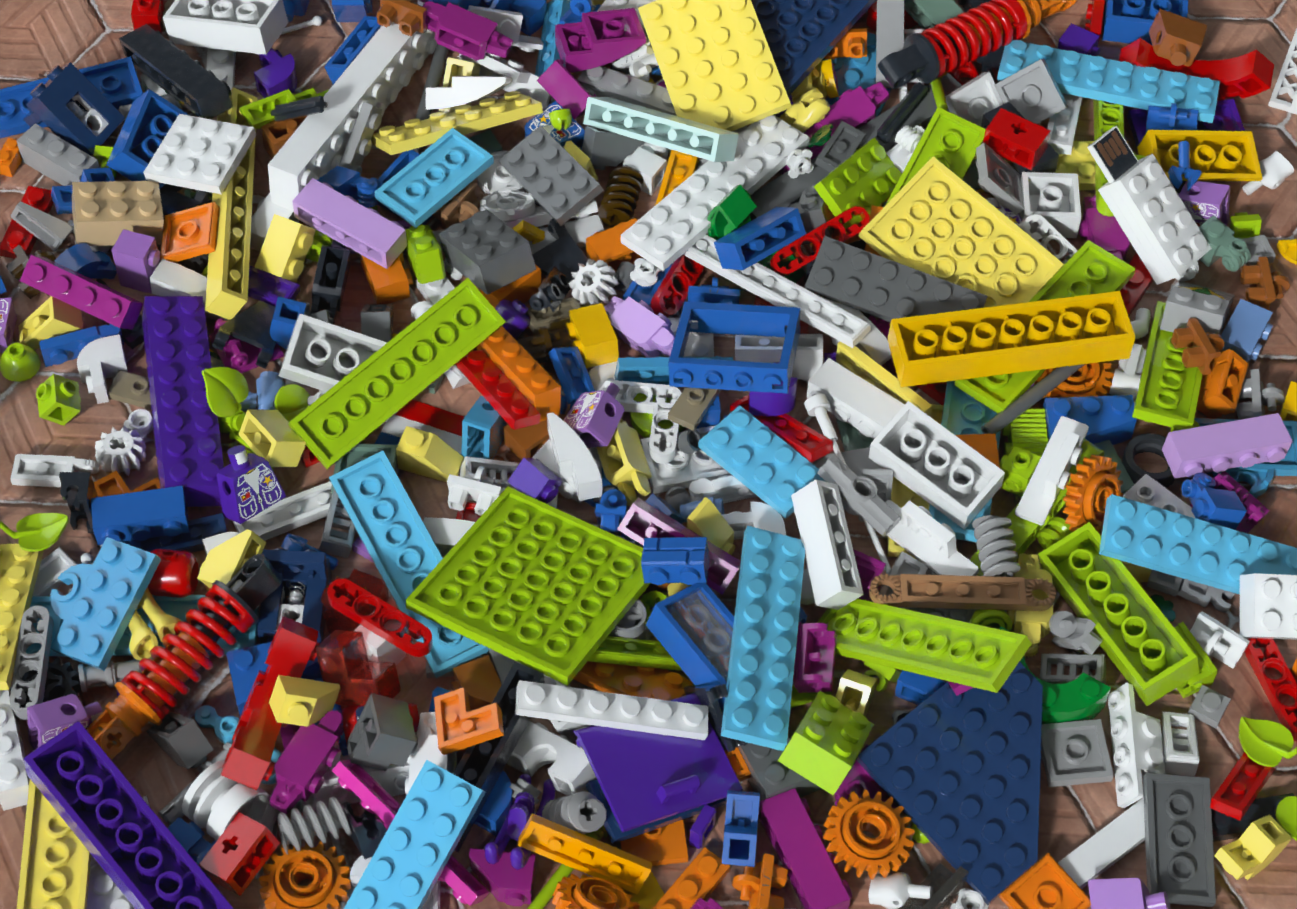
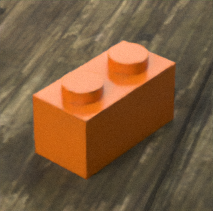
M8 137L0 150L1 175L13 177L22 162L17 139Z

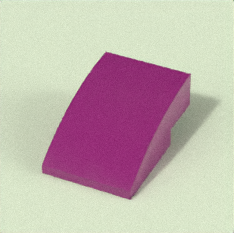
M635 8L582 13V22L555 25V44L560 58L564 61L563 66L570 73L608 64L626 56L646 43V36Z

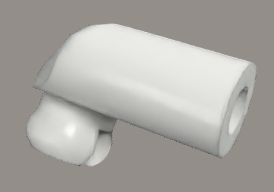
M1138 309L1136 319L1131 321L1136 337L1135 340L1145 337L1148 333L1151 315L1149 309Z

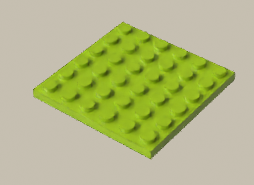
M507 487L406 599V608L568 686L650 583H644L641 567L642 547L513 488Z

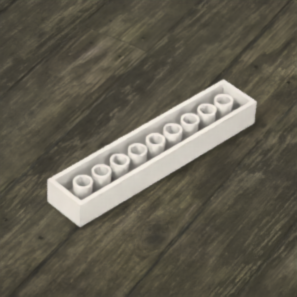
M419 0L417 2V4L421 6L425 4L424 2H421ZM393 22L387 28L384 26L380 27L324 95V102H327L328 106L324 108L323 113L307 116L268 163L272 203L294 211L292 201L312 178L319 179L336 166H339L363 102L382 109L381 115L383 116L385 109L396 100L400 90L409 84L415 71L420 70L427 56L435 51L437 46L434 38L435 32L428 29L424 34L416 31L410 37L402 34L397 23Z

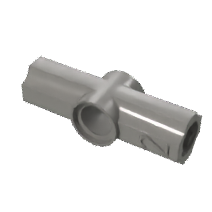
M836 455L829 458L819 469L817 474L826 482L838 484L844 510L852 515H861L883 537L901 520V517L877 495L878 488L875 482L869 477L857 476Z

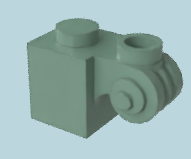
M1215 216L1209 218L1199 227L1212 248L1199 259L1206 266L1210 267L1222 257L1224 267L1229 271L1235 272L1251 259L1246 243L1240 238H1235L1233 236L1235 232Z

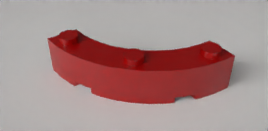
M1139 38L1122 48L1119 56V61H1126L1136 66L1155 67L1161 70L1181 72L1186 75L1220 81L1217 101L1235 96H1240L1243 99L1270 89L1274 71V64L1257 49L1230 59L1194 60L1191 66H1175L1170 60L1157 56L1154 53L1153 46Z
M283 616L267 652L268 656L265 664H268L266 672L259 670L232 737L234 741L227 752L221 776L255 790L258 789L262 779L265 781L269 780L275 765L274 762H271L275 743L281 726L284 728L287 726L286 723L276 721L269 704L278 675L301 678L308 660L314 662L321 646L320 643H317L319 631Z

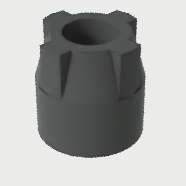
M630 262L620 263L615 272V278L618 279L619 284L613 287L614 289L623 292L627 291L633 281L630 278V272L634 271V264Z

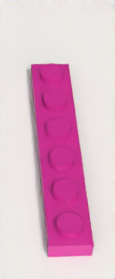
M350 759L339 761L332 770L339 777V784L347 791L354 792L361 799L360 803L363 808L372 814H376L384 822L383 824L386 830H388L401 805L360 765L350 763ZM452 855L450 856L438 880L445 881L453 889L454 897L461 903L472 906L482 902L490 892Z

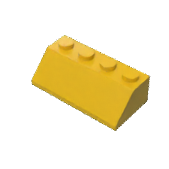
M1148 130L1137 147L1139 155L1148 156L1153 154L1169 180L1168 171L1171 166H1179L1178 144L1181 141H1188L1190 143V167L1194 170H1201L1197 181H1261L1263 179L1252 131ZM1182 174V181H1187L1184 174Z

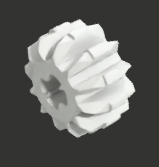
M588 259L586 266L578 263L580 270L578 272H571L572 277L575 279L568 283L573 290L572 296L585 307L599 304L601 301L609 303V295H617L613 287L619 284L618 279L615 278V270L600 259L597 262Z
M112 426L110 434L102 432L101 440L96 441V461L101 465L105 473L117 471L119 474L124 472L129 476L130 469L140 470V462L146 461L145 441L139 436L136 429L129 431L124 426L120 431H117Z

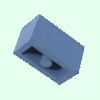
M1240 299L1221 334L1225 344L1220 352L1230 349L1236 352L1248 364L1251 359L1256 361L1263 348V345L1260 344L1261 340L1267 341L1274 325L1269 323L1273 312Z

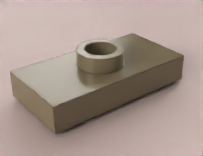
M574 297L563 299L554 312H552L550 307L540 311L530 307L526 312L530 319L528 327L533 334L539 333V328L545 326L548 331L566 327V323L570 322L569 310L582 307Z
M119 370L107 392L108 398L152 410L148 378Z
M685 387L669 411L668 420L695 431L721 390Z

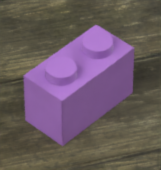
M123 229L111 250L120 286L152 294L150 277L160 263V251L157 248L155 237Z

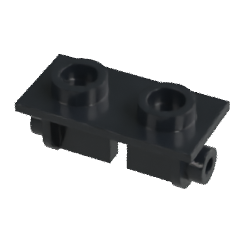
M556 265L553 266L538 287L539 291L531 296L529 304L532 309L537 311L550 307L552 312L556 311L570 290L566 276L558 270Z

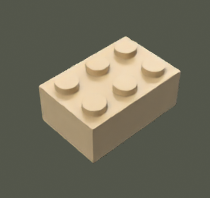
M72 182V213L76 244L87 243L89 246L115 245L123 229L155 237L156 244H162L164 219L159 182Z

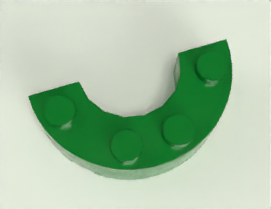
M741 184L735 186L709 213L707 220L711 222V227L708 229L710 237L718 240L751 221V212L757 206L752 201L748 191ZM776 252L760 260L758 263L771 269L770 260ZM791 255L783 259L782 256H779L780 261L777 264L780 268L786 267L788 270V264L796 259V257ZM800 268L790 275L783 277L797 283L805 274V271Z
M1001 626L999 628L1000 630L1008 631L1007 629ZM1025 655L1020 660L1021 664L1043 686L1042 724L1092 720L1105 707L1111 687L1083 672L1077 679L1065 684H1051L1040 680L1029 670L1025 663Z

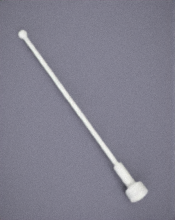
M826 394L811 396L804 402L808 415L816 416L823 435L833 441L835 455L846 464L836 442L838 440L837 434L827 414L830 403ZM863 518L880 560L886 563V574H889L891 567L875 530Z

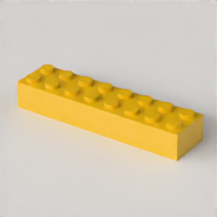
M1120 291L891 319L887 341L900 387L1129 359L1136 337Z

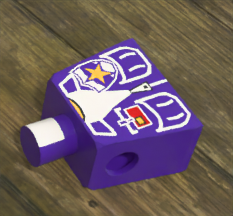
M242 445L234 446L228 450L227 453L231 464L220 469L217 473L222 513L225 518L242 524L282 500L286 495L269 462L265 458L253 453L247 454L245 446Z

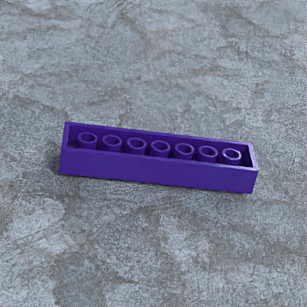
M144 296L142 326L160 489L183 486L187 507L221 506L217 473L220 469L224 468L218 416L211 411L208 405L205 381L202 375V370L212 368L203 296Z
M79 721L23 758L27 776L135 909H234Z

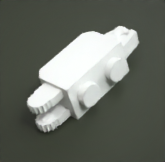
M435 712L420 714L417 735H415L418 737L417 749L407 760L410 767L409 777L405 780L406 795L426 760L452 774L457 767V751L443 755L438 749Z

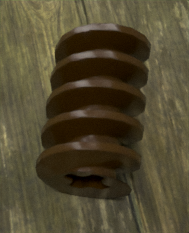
M618 167L609 174V180L606 184L598 214L605 225L612 228L634 217L639 193L642 190L641 184H643V177L637 170L631 167Z

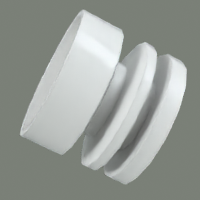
M225 760L217 761L205 769L191 784L182 803V813L194 821L200 828H206L207 833L216 841L238 812L260 823L270 799V795L260 787L255 790L221 776Z

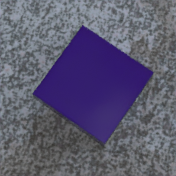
M706 804L702 808L690 829V845L698 849L704 845L715 825L716 811L714 808Z

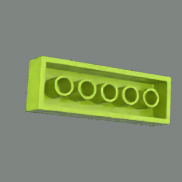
M1088 522L1040 552L1038 556L1041 569L1047 570L1052 575L1053 586L1077 617L1090 619L1096 624L1092 631L1103 640L1100 644L1101 648L1128 683L1133 685V689L1145 705L1148 706L1199 674L1198 658L1120 560L1099 554L1101 536L1092 524Z

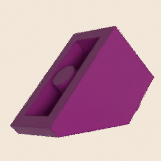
M470 848L469 858L472 871L499 902H505L510 906H522L523 904L532 903L536 874L535 854L530 855L523 869L516 870L510 862L511 852H504L498 863L489 864L485 858V850Z

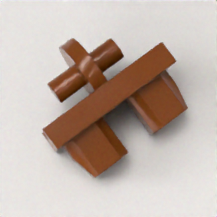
M380 0L377 23L386 28L393 22L399 24V30L402 34L410 37L416 31L424 34L427 30L425 22L427 8L418 5V0Z
M1259 257L1256 265L1242 266L1240 273L1241 283L1243 285H1256V287L1246 288L1245 301L1271 311L1270 304L1276 298H1283L1284 292L1290 288L1289 279L1286 276L1279 275L1277 271L1271 273L1267 257Z
M1197 318L1188 319L1186 328L1174 329L1171 338L1175 349L1185 348L1182 353L1184 366L1186 368L1198 367L1202 375H1209L1211 373L1210 363L1214 358H1218L1221 355L1220 351L1225 344L1221 335L1205 333Z

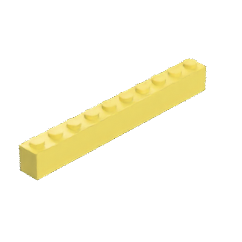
M233 87L231 89L232 95L229 96L233 107L219 114L217 121L250 126L240 112V107L257 101V97ZM255 138L222 195L212 193V202L215 201L219 206L215 252L209 253L205 311L228 320L234 318L248 301Z

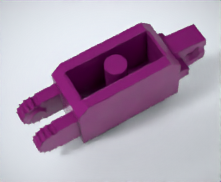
M431 1L423 4L422 7L427 8L425 18L427 29L435 32L434 38L437 44L476 61L484 59L487 53L506 58L511 51L513 40L497 31L498 23L449 2L446 7Z
M881 82L864 90L861 86L855 90L849 89L839 97L837 102L832 105L829 104L830 110L825 115V118L811 126L804 134L809 135L824 125L832 124V136L842 121L857 129L876 117V110L889 99V93Z
M1096 196L1084 197V214L1079 225L1080 236L1084 237L1086 242L1090 240L1126 262L1130 242L1114 216H1104L1097 211Z
M335 710L327 711V714H325V717H322L318 725L300 726L274 765L277 785L269 800L272 808L279 810L281 813L288 814L300 800L307 802L312 793H318L323 785L325 773L329 767L334 768L341 757L339 740L344 732L342 725L343 716L341 713Z

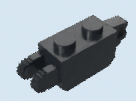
M334 239L332 246L322 245L313 282L310 312L311 315L320 312V308L327 309L328 313H330V318L334 319L333 324L335 323L337 311L340 312L351 264V249H346L345 245Z

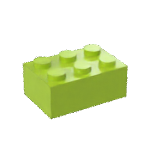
M819 691L778 761L834 796L853 766L874 724L869 722L863 714L853 712L842 705L834 696L826 695Z

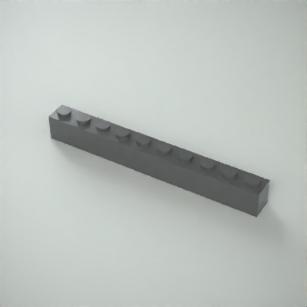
M949 73L940 78L945 96L962 86ZM931 84L927 86L928 90L925 98L889 142L884 143L882 140H878L876 137L877 130L897 105L857 128L866 134L859 148L875 137L878 143L885 149V152H888L898 144L895 142V138L903 127L909 125L914 128L918 125L926 130L937 109ZM817 157L811 159L814 168L810 173L800 174L797 178H791L788 175L789 171L759 188L750 195L752 201L757 206L751 212V221L772 210L778 204L799 203L803 190L809 186L816 185L830 172L816 165Z

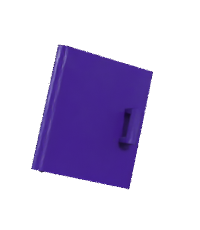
M695 693L669 700L701 705ZM709 719L708 735L705 740L594 725L573 731L575 736L578 737L576 744L579 748H583L622 833L726 798L727 790L743 791Z

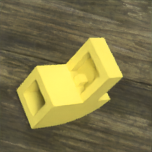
M1269 814L1252 822L1238 840L1222 846L1214 856L1222 864L1225 871L1233 875L1236 880L1242 877L1249 880L1267 867L1292 840V837Z

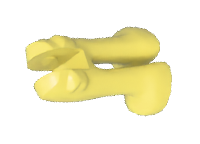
M814 88L799 97L792 104V107L787 109L778 118L804 133L815 123L825 118V115L830 110V106L823 99L822 92Z
M146 588L128 624L132 633L129 649L136 660L150 658L151 649L154 646H158L157 637L141 618L137 609L141 608L146 613L161 642L163 636L168 633L176 635L174 625L181 621L177 617L166 614L156 603L148 588Z

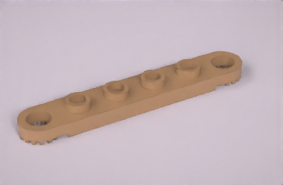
M879 574L878 577H874L871 581L869 596L874 603L894 607L1045 611L1053 605L1056 598V589L1052 583H1049L1047 579L1043 580V578ZM887 585L892 588L893 593L891 596L888 595V597L886 595L882 596L883 594H879V591L877 592V587ZM1036 589L1043 590L1048 595V598L1038 601L1037 598L1034 599L1035 597L1032 596L1031 592Z

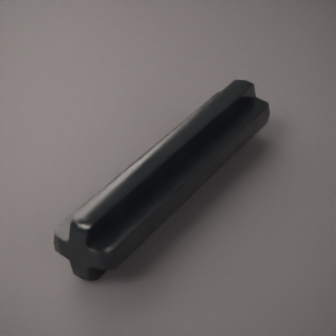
M920 82L914 84L877 130L876 137L878 140L887 143L892 139L927 95L928 88L926 85H922Z
M322 96L276 105L274 110H271V116H274L275 121L281 122L323 113L324 108H327L328 104L324 102Z

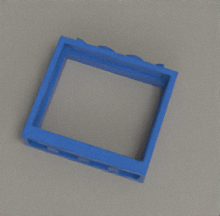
M685 301L668 362L670 387L788 394L801 332L800 308ZM690 332L785 337L780 363L683 358ZM783 381V386H774V384L781 385Z

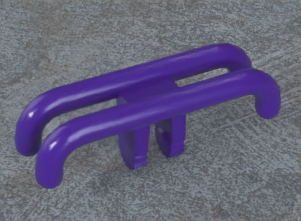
M522 774L519 777L531 784L530 775ZM547 779L543 785L542 799L535 814L542 817L545 805L555 798L556 790L551 779ZM522 791L516 795L514 803L495 841L486 844L485 858L489 864H496L500 861L510 839L518 840L531 814H534L535 800L530 792ZM522 847L514 848L510 855L512 867L516 870L523 869L532 851Z

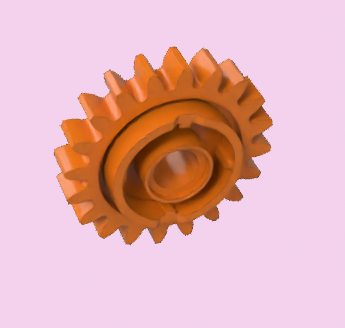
M1104 362L1085 364L1043 398L1107 396L1114 377V373L1110 372L1112 365L1111 363ZM1056 368L1046 369L1042 373V375L1034 382V385L1040 382L1043 378L1049 375Z
M1093 454L1090 458L1084 457L1083 465H1076L1077 473L1070 474L1071 480L1066 485L1067 492L1063 498V501L1066 502L1063 513L1069 514L1065 520L1066 524H1070L1069 531L1074 532L1090 522L1100 536H1102L1107 498L1111 494L1123 496L1121 492L1123 481L1118 480L1121 470L1116 469L1117 462H1112V458Z
M867 790L863 791L860 798L853 791L850 793L848 800L841 797L837 806L831 807L828 813L830 817H827L824 823L827 830L823 835V839L831 841L826 849L827 852H838L834 859L835 863L842 860L846 861L845 872L855 867L857 869L856 875L860 878L864 870H866L870 879L874 880L878 871L886 878L890 868L897 872L902 865L901 862L906 863L910 856L908 852L914 846V842L909 839L912 838L915 830L906 828L911 821L910 817H900L904 809L903 806L895 809L891 807L893 803L892 797L888 798L886 802H882L881 792L879 791L874 799L870 798ZM863 831L871 832L875 838L867 837Z
M322 841L316 847L311 848L306 842L305 846L301 847V851H297L293 846L292 850H288L287 855L283 845H281L283 855L278 856L272 853L270 857L273 865H263V871L266 875L260 876L259 881L263 887L260 889L262 899H266L264 902L266 909H341L338 901L348 902V894L345 890L352 888L351 881L348 879L350 877V869L345 866L344 855L337 857L335 846L326 851L325 843H322ZM305 879L313 881L308 886L298 885L302 880Z
M582 873L580 878L575 874H571L570 878L563 877L561 882H558L552 895L554 896L552 904L556 905L555 909H639L640 906L639 903L631 902L633 896L626 894L622 888L602 878L588 877L585 873Z

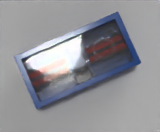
M695 583L655 604L646 626L694 685H727L734 616L706 583ZM725 697L718 699V703L721 708L722 714L724 711Z

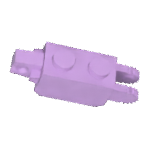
M614 296L604 306L606 313L610 316L609 320L612 327L622 341L646 358H655L660 354L670 357L675 335L670 329L672 323L662 313L654 314L652 308L642 300L638 303L629 296L626 300Z

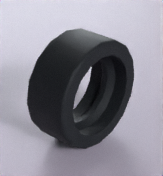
M1147 433L1138 435L1129 441L1124 451L1122 463L1134 484L1145 474L1165 488L1173 484L1175 478L1169 465L1168 469L1164 472L1150 473L1142 470L1134 462L1135 455L1143 452L1155 453L1167 462L1162 452L1166 437Z

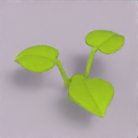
M212 367L202 370L207 402L211 411L218 416L219 431L230 434V439H235L250 449L246 450L247 454H255L239 436L246 415L245 412L240 411L242 409L240 403L247 398L249 392L245 377L239 371L228 367ZM297 384L285 385L278 390L275 396V409L290 422L309 406L307 401L311 395Z
M37 513L19 520L16 524L17 532L12 531L2 521H0V528L13 539L19 538L18 543L23 550L37 552L51 547L60 538L69 519L67 515L60 513Z
M1241 717L1239 722V740L1244 752L1252 761L1262 766L1275 767L1281 762L1282 757L1290 759L1297 755V747L1292 750L1294 745L1293 736L1285 726L1274 721ZM1288 796L1279 802L1276 808V819L1278 824L1297 841V797Z

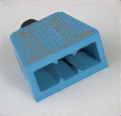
M483 396L478 398L462 421L461 455L464 458L468 456L493 460L504 439L503 427L506 426L507 422Z

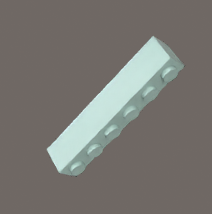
M588 97L583 124L713 162L734 161L739 135L735 132L610 97Z

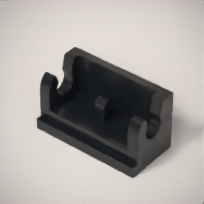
M60 472V493L64 501L67 500L69 510L71 511L70 524L72 529H77V521L80 518H87L88 533H94L91 498L98 496L91 472Z
M348 801L342 803L351 829L350 837L364 859L373 857L387 832L384 824L374 814L365 809L362 815L355 816L353 814L354 810Z

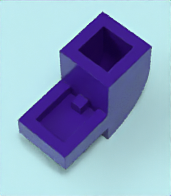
M271 47L267 55L259 54L260 64L263 68L254 72L256 88L259 94L266 98L288 89L293 94L297 87V76L294 58L291 53L283 57L278 50H274Z
M791 377L788 394L749 391V413L755 416H778L793 410L796 404L798 378ZM783 381L781 385L774 384V386H783Z

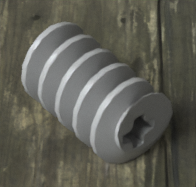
M994 515L975 519L972 525L975 529L974 536L977 539L976 546L979 550L978 557L981 561L980 567L984 573L983 576L1012 577L1021 567L1019 563L1014 562L1019 557L1017 552L1012 551L1016 547L1015 541L1010 540L1014 536L1013 530L1007 529L1012 525L1011 520Z
M582 791L550 800L542 811V817L579 833L586 834L597 831L603 826L607 810L603 803L593 794Z
M335 797L329 798L328 808L323 801H317L316 812L307 804L304 806L303 816L296 808L291 810L290 820L283 812L278 815V831L287 855L289 844H293L297 851H301L302 840H305L310 848L314 847V836H318L322 843H326L327 832H331L335 839H339L340 828H343L348 836L351 835L344 807Z

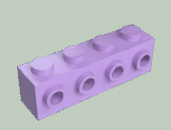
M312 178L292 201L295 218L386 269L391 266L407 247L406 229L396 221H389L376 210L362 206L349 195L344 196L325 182L321 183Z
M1279 413L1169 432L1162 452L1174 478L1185 476L1191 478L1196 473H1219L1230 468H1247L1258 463L1278 462L1285 458L1293 441Z

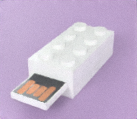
M1112 127L1087 147L1108 180L1105 185L1098 189L1099 193L1157 285L1174 278L1182 282L1194 278L1199 271L1197 261L1212 248L1155 156L1151 154L1137 160L1118 127Z

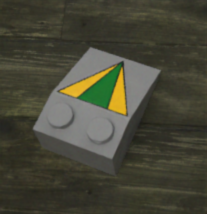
M1178 281L1173 285L1167 298L1160 329L1173 333L1174 329L1186 328L1188 319L1197 318L1205 333L1221 335L1235 295Z

